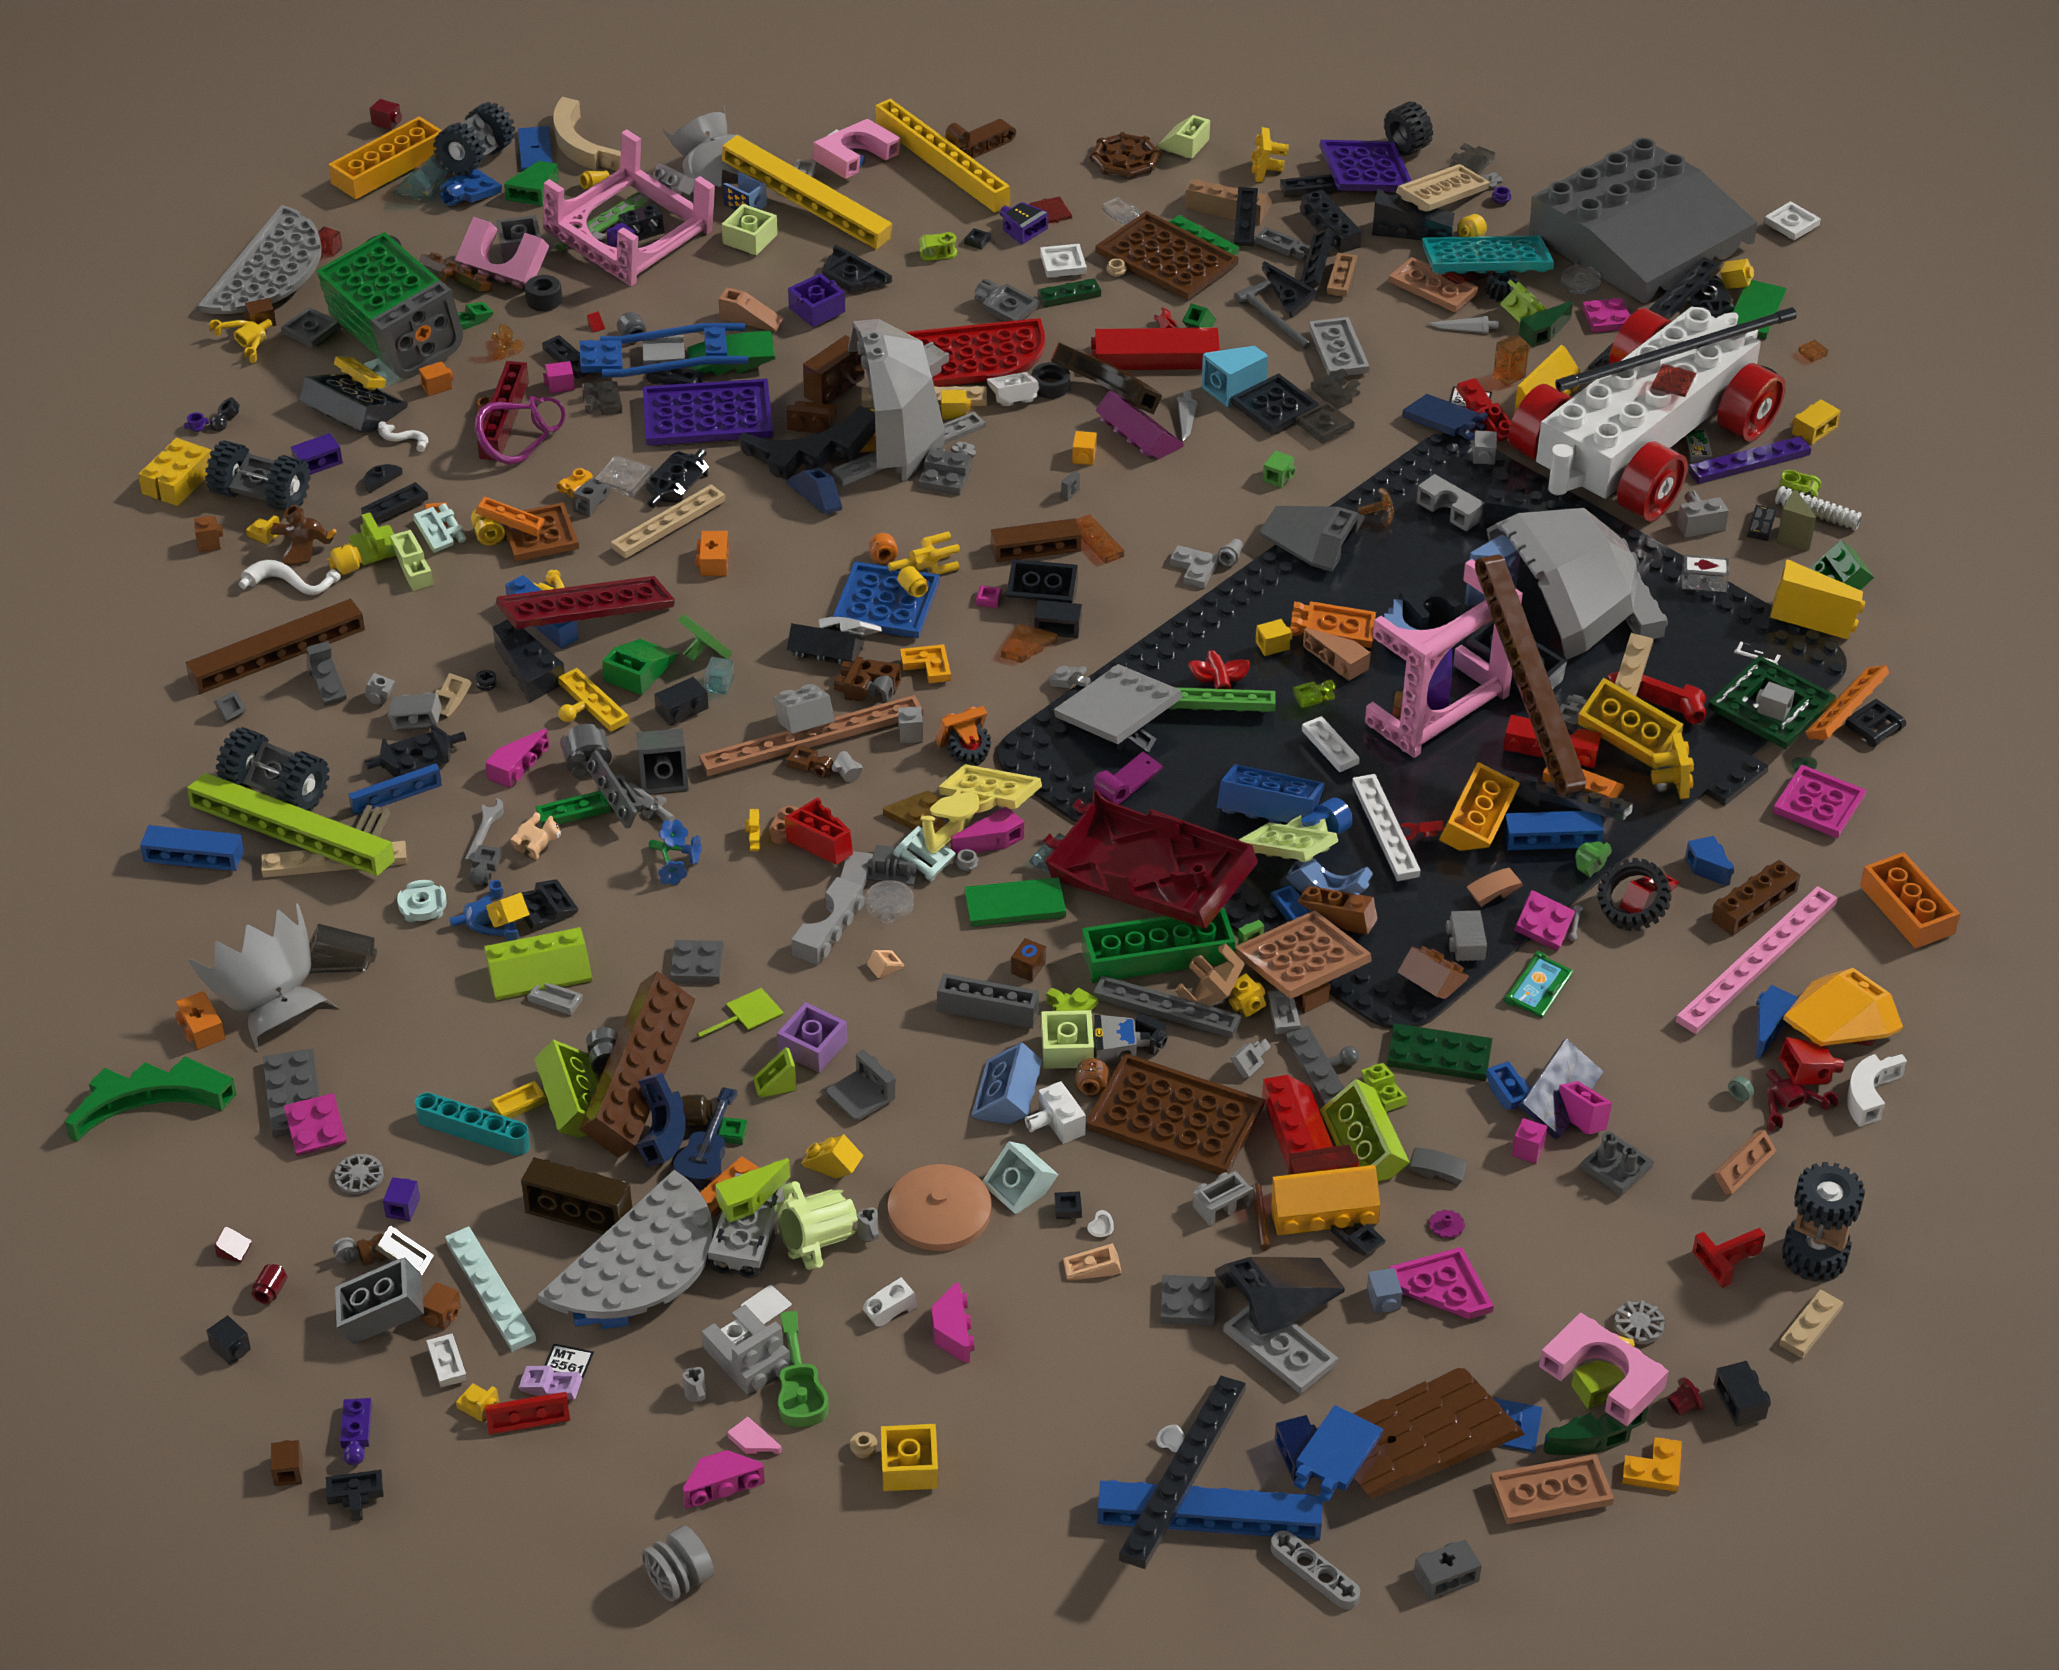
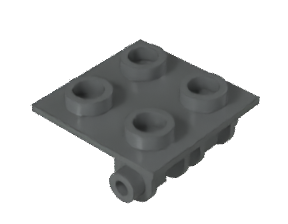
M876 845L873 858L868 860L869 871L867 880L913 886L918 869H916V864H912V861L907 862L903 858H897L893 855L896 847ZM907 849L909 852H911L913 855H915L917 858L921 860V857L919 855H917L911 849Z

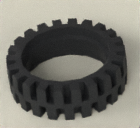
M1632 858V862L1625 859L1623 860V865H1620L1619 862L1615 863V869L1609 868L1606 871L1607 876L1603 875L1601 877L1602 883L1598 884V902L1606 918L1618 928L1622 929L1624 927L1628 931H1631L1632 927L1639 931L1641 926L1647 929L1651 927L1649 923H1658V917L1663 918L1666 914L1665 909H1669V901H1671L1672 897L1670 885L1663 871L1655 863H1649L1646 859H1642L1641 862L1638 858ZM1642 875L1649 877L1657 885V895L1648 908L1638 913L1627 914L1620 912L1613 906V890L1624 879Z

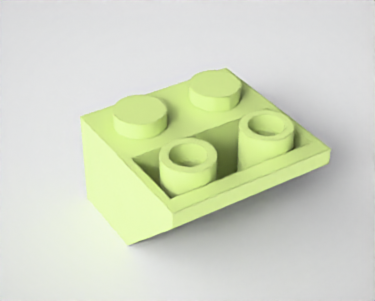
M1196 115L1188 117L1173 127L1158 144V148L1192 159L1209 140L1210 120Z

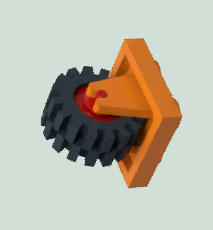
M970 707L962 713H951L941 719L936 743L939 748L948 745L950 757L955 756L954 761L956 763L959 760L962 761V766L965 763L973 766L974 762L976 766L980 765V762H984L986 756H988L991 737L990 734L986 735L987 729H983L987 716L985 707Z

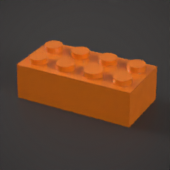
M1905 852L1864 866L1860 887L1915 949L1956 933L1960 918L1959 911Z

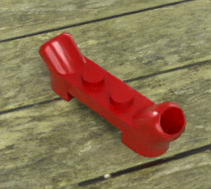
M1619 671L1609 673L1606 679L1615 684ZM1646 675L1642 676L1637 697L1682 713L1689 724H1698L1703 721L1706 716V709L1703 706L1706 702V695L1702 690L1688 684L1681 689Z

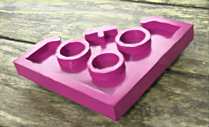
M1462 1247L1389 1266V1269H1395L1403 1295L1467 1319L1493 1313L1494 1305Z

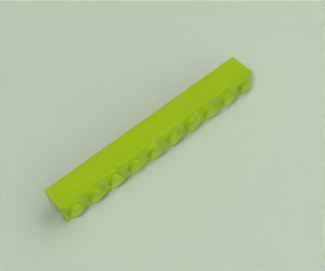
M204 773L187 787L190 806L369 874L378 876L395 861L391 841L208 773Z

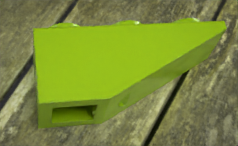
M786 1158L772 1162L764 1167L750 1170L742 1175L715 1184L717 1202L729 1223L754 1214L790 1178L789 1159Z

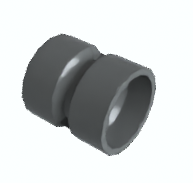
M597 1028L586 1037L591 1069L599 1075H602L618 1038L616 1031L611 1028Z

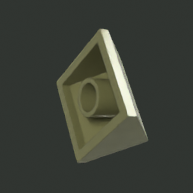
M1797 490L1791 493L1782 510L1777 542L1809 551L1816 516Z

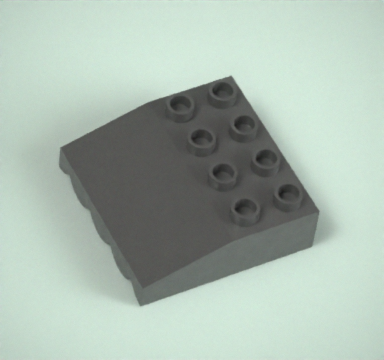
M1641 137L1633 140L1632 144L1617 152L1606 154L1605 158L1590 166L1579 168L1577 173L1561 181L1552 182L1548 188L1533 195L1529 235H1541L1546 247L1576 263V259L1579 260V266L1645 304L1654 296L1658 287L1669 290L1703 257L1713 260L1714 256L1719 259H1726L1737 250L1741 241L1746 244L1755 243L1757 221L1700 169L1685 162L1683 156L1669 153L1656 146L1654 140Z

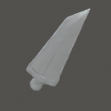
M1488 316L1428 323L1439 330L1488 334L1489 329H1499V321H1488Z
M1185 391L1183 397H1177L1182 441L1191 434L1197 407V401L1191 399L1192 393L1190 391Z

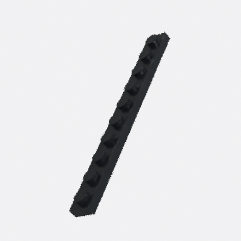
M1703 257L1658 299L1649 310L1667 319L1671 318L1721 270V264ZM1613 343L1588 365V371L1609 365L1610 351Z
M1220 1375L1120 1550L1119 1561L1146 1569L1246 1389L1245 1382Z

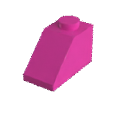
M1579 1081L1559 1086L1561 1097L1572 1124L1580 1128L1585 1134H1595V1132L1607 1130L1612 1102Z

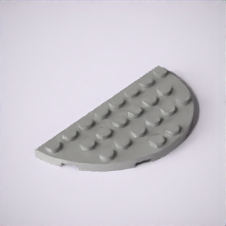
M281 205L198 304L199 311L210 314L242 313L246 311L245 303L269 298L271 304L303 286L315 271L321 257V241L313 222L309 218L303 217L298 210Z
M673 1170L538 1294V1302L566 1314L568 1311L586 1314V1318L608 1319L647 1312L648 1307L661 1302L666 1304L682 1294L703 1271L713 1239L711 1214L701 1193L689 1180Z

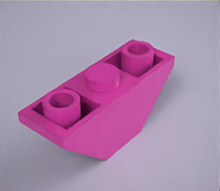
M954 1283L931 1307L935 1345L964 1363L970 1362V1351H974L975 1348L973 1335H968L967 1331L971 1330L970 1314H965L964 1309H968L967 1294L961 1293L960 1283Z
M728 1450L700 1458L683 1487L686 1509L764 1484V1466L762 1462Z

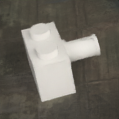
M1060 1081L1040 1089V1112L1025 1117V1123L1029 1131L1033 1132L1036 1129L1050 1125L1063 1144L1084 1136L1086 1115L1064 1084Z

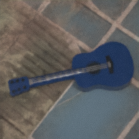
M721 1088L717 1098L718 1104L707 1131L694 1132L689 1138L688 1145L674 1160V1170L689 1180L696 1189H704L722 1173L721 1160L725 1155V1140L716 1133L727 1106L731 1105L737 1097V1090Z

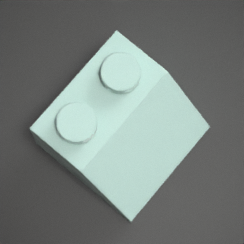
M1008 1141L982 1182L1013 1213L1018 1214L1045 1196L1059 1174L1026 1145Z

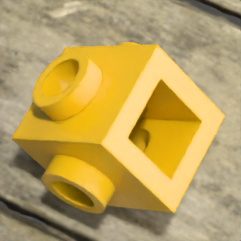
M1244 974L1237 978L1229 994V1003L1235 1012L1240 1011L1247 1018L1267 1006L1264 999L1266 993L1259 982L1255 983L1247 974Z

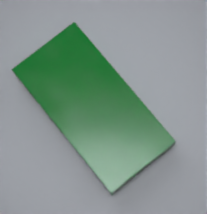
M1751 280L1749 286L1743 288L1733 310V313L1738 314L1737 325L1779 311L1787 288ZM1772 325L1758 329L1757 337L1766 339Z
M1059 877L964 887L971 927L1066 917V908Z

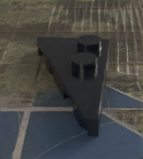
M1266 261L1262 263V271L1271 282L1272 288L1289 317L1293 318L1318 297L1317 290Z

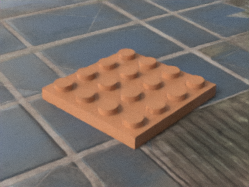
M1315 910L1235 947V954L1289 999L1298 997L1311 989L1371 962L1370 952Z

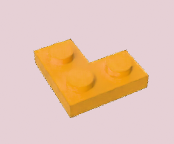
M944 644L900 649L903 671L926 668L929 683L951 681V672Z
M1654 1437L1652 1459L1625 1455L1622 1484L1678 1492L1682 1441Z

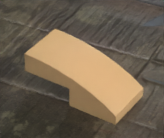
M449 673L442 689H436L435 693H437L442 706L440 715L449 717L455 711L472 684L469 679Z

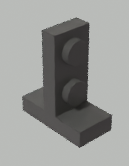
M329 641L306 647L307 670L309 675L314 677L324 705L346 700L347 695L331 657Z

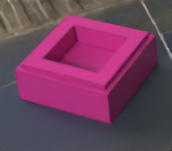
M980 585L976 597V605L998 608L1002 596V588Z

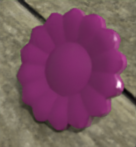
M1444 1209L1437 1211L1431 1215L1429 1220L1430 1229L1441 1238L1447 1237L1450 1239L1458 1237L1465 1228L1464 1218L1460 1217V1214L1455 1213L1453 1210L1447 1211Z

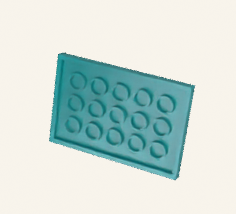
M1541 235L1422 238V247L1431 269L1437 274H1446L1448 271H1455L1459 274L1467 273V271H1475L1477 273L1496 271L1498 273H1505L1507 270L1546 272L1548 269H1553L1554 261Z

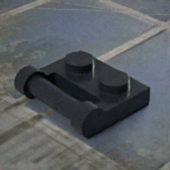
M1874 699L1847 717L1845 726L1866 739L1870 747H1876L1881 743L1882 739L1895 730L1904 728L1906 720L1878 699ZM1888 720L1891 722L1878 732L1873 731V729H1875L1885 721Z

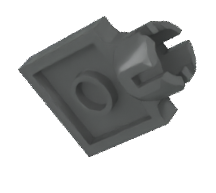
M983 279L975 289L976 295L974 298L982 303V310L1005 322L1023 320L1039 304V300L1007 283L1003 286H998L989 279Z

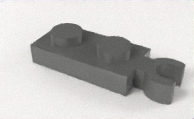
M1267 227L1255 236L1256 244L1279 252L1282 255L1290 256L1294 254L1296 258L1303 260L1304 253L1308 254L1310 247L1306 244H1299L1300 240Z

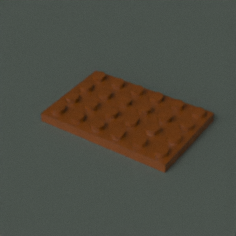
M1145 211L1095 246V252L1109 260H1123L1127 267L1126 269L1186 300H1189L1238 265L1239 257L1148 211Z
M1125 1053L1089 1115L1085 1129L1220 1175L1222 1173L1229 1174L1264 1107L1265 1099Z

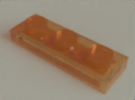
M1091 514L1076 519L1081 532V538L1105 564L1124 557V549Z

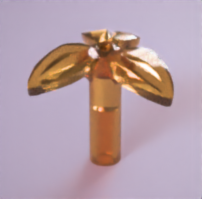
M500 324L499 334H492V340L501 344L494 350L493 359L507 357L509 355V348L514 353H518L524 348V342L521 339L517 338L512 341L513 332L504 324Z
M1380 488L1377 491L1383 497L1382 501L1358 507L1359 514L1365 515L1386 510L1388 512L1387 525H1389L1394 517L1393 504L1389 493L1384 488Z

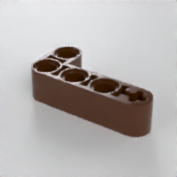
M997 119L970 132L959 124L952 123L946 129L945 139L974 159L1011 142L1016 136V129L1003 119Z

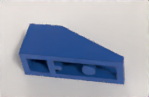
M1771 985L1766 992H1761L1756 1002V1005L1759 1006L1756 1026V1057L1760 1059L1786 1026L1787 1022L1783 1020L1784 1015L1798 999L1797 996L1774 985Z

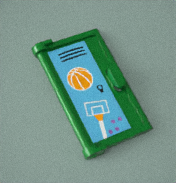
M1536 951L1533 959L1503 1000L1512 1007L1516 1005L1543 1018L1574 971L1547 958L1546 954Z

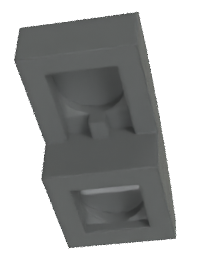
M1415 1147L1408 1169L1429 1180L1436 1175L1458 1186L1463 1180L1467 1161L1440 1151Z

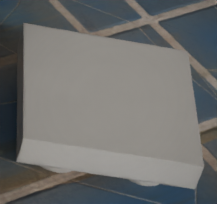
M684 335L643 341L644 366L652 365L656 362H671L685 359Z

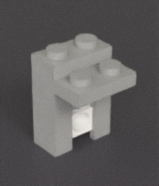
M743 1305L732 1312V1316L736 1319L722 1329L714 1323L701 1332L703 1348L748 1395L754 1390L761 1389L776 1376H780L781 1370L790 1366V1351L783 1345L782 1327L776 1321L766 1327L746 1305Z

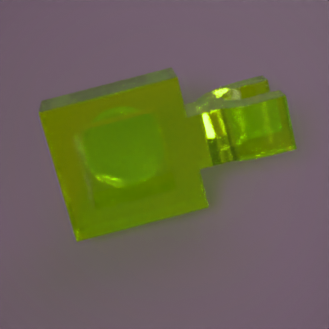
M1332 680L1325 681L1320 685H1316L1313 681L1293 687V695L1300 707L1305 708L1322 703L1323 698L1325 700L1334 699L1335 694L1332 690L1335 689V685Z

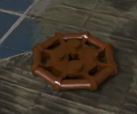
M1120 132V134L1107 138L1100 137L1097 139L1093 151L1089 153L1090 160L1096 163L1101 169V173L1125 176L1126 179L1145 172L1151 173L1155 169L1157 160L1162 156L1161 150L1151 143L1149 137L1125 134V132Z

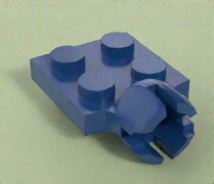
M474 169L466 175L462 176L460 174L459 176L456 175L447 179L446 183L440 187V189L444 190L441 191L440 198L447 206L459 204L463 200L472 203L501 193L502 185L480 170Z

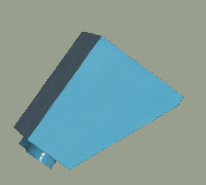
M1256 346L1203 354L1201 387L1229 408L1233 406L1231 404L1232 396L1267 379L1268 355Z

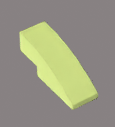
M408 530L390 535L396 556L412 591L433 586L432 571L425 561L424 552L412 531Z

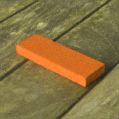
M488 497L482 498L475 514L537 536L545 521L541 517Z

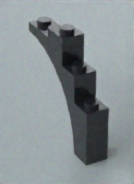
M859 406L849 417L836 426L804 438L772 440L755 437L743 432L738 439L741 450L745 455L755 457L762 463L768 464L771 474L775 477L788 480L802 464L808 468H823L834 454L839 458L852 461L875 434V412Z

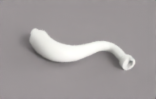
M263 560L245 569L241 573L242 580L238 585L240 588L245 589L248 585L255 586L265 578L279 577L304 594L318 595L327 590L333 583H337L341 576L336 570L331 569L319 585L311 586L306 584L284 563L276 560Z

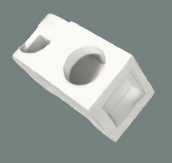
M900 1277L869 1298L863 1306V1311L879 1327L890 1322L893 1317L907 1310L909 1313L918 1307L914 1291Z

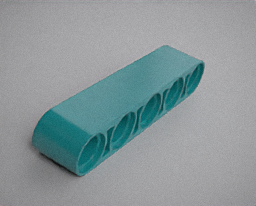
M422 1093L415 1098L417 1120L423 1126L512 1155H524L530 1150L528 1127L523 1122L433 1093Z

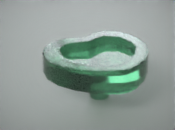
M1796 757L1792 761V767L1796 772L1801 765L1816 770L1817 761L1812 757Z

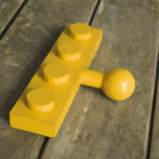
M578 668L558 677L559 684L578 701L574 705L565 704L559 708L558 716L563 722L573 721L576 714L585 709L610 732L630 722L629 715Z

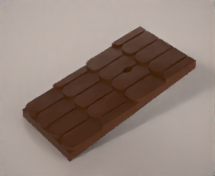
M1456 1368L1428 1383L1424 1381L1389 1399H1381L1352 1413L1383 1428L1381 1438L1353 1479L1370 1499H1374L1525 1434L1515 1421L1473 1378L1470 1372L1465 1368Z

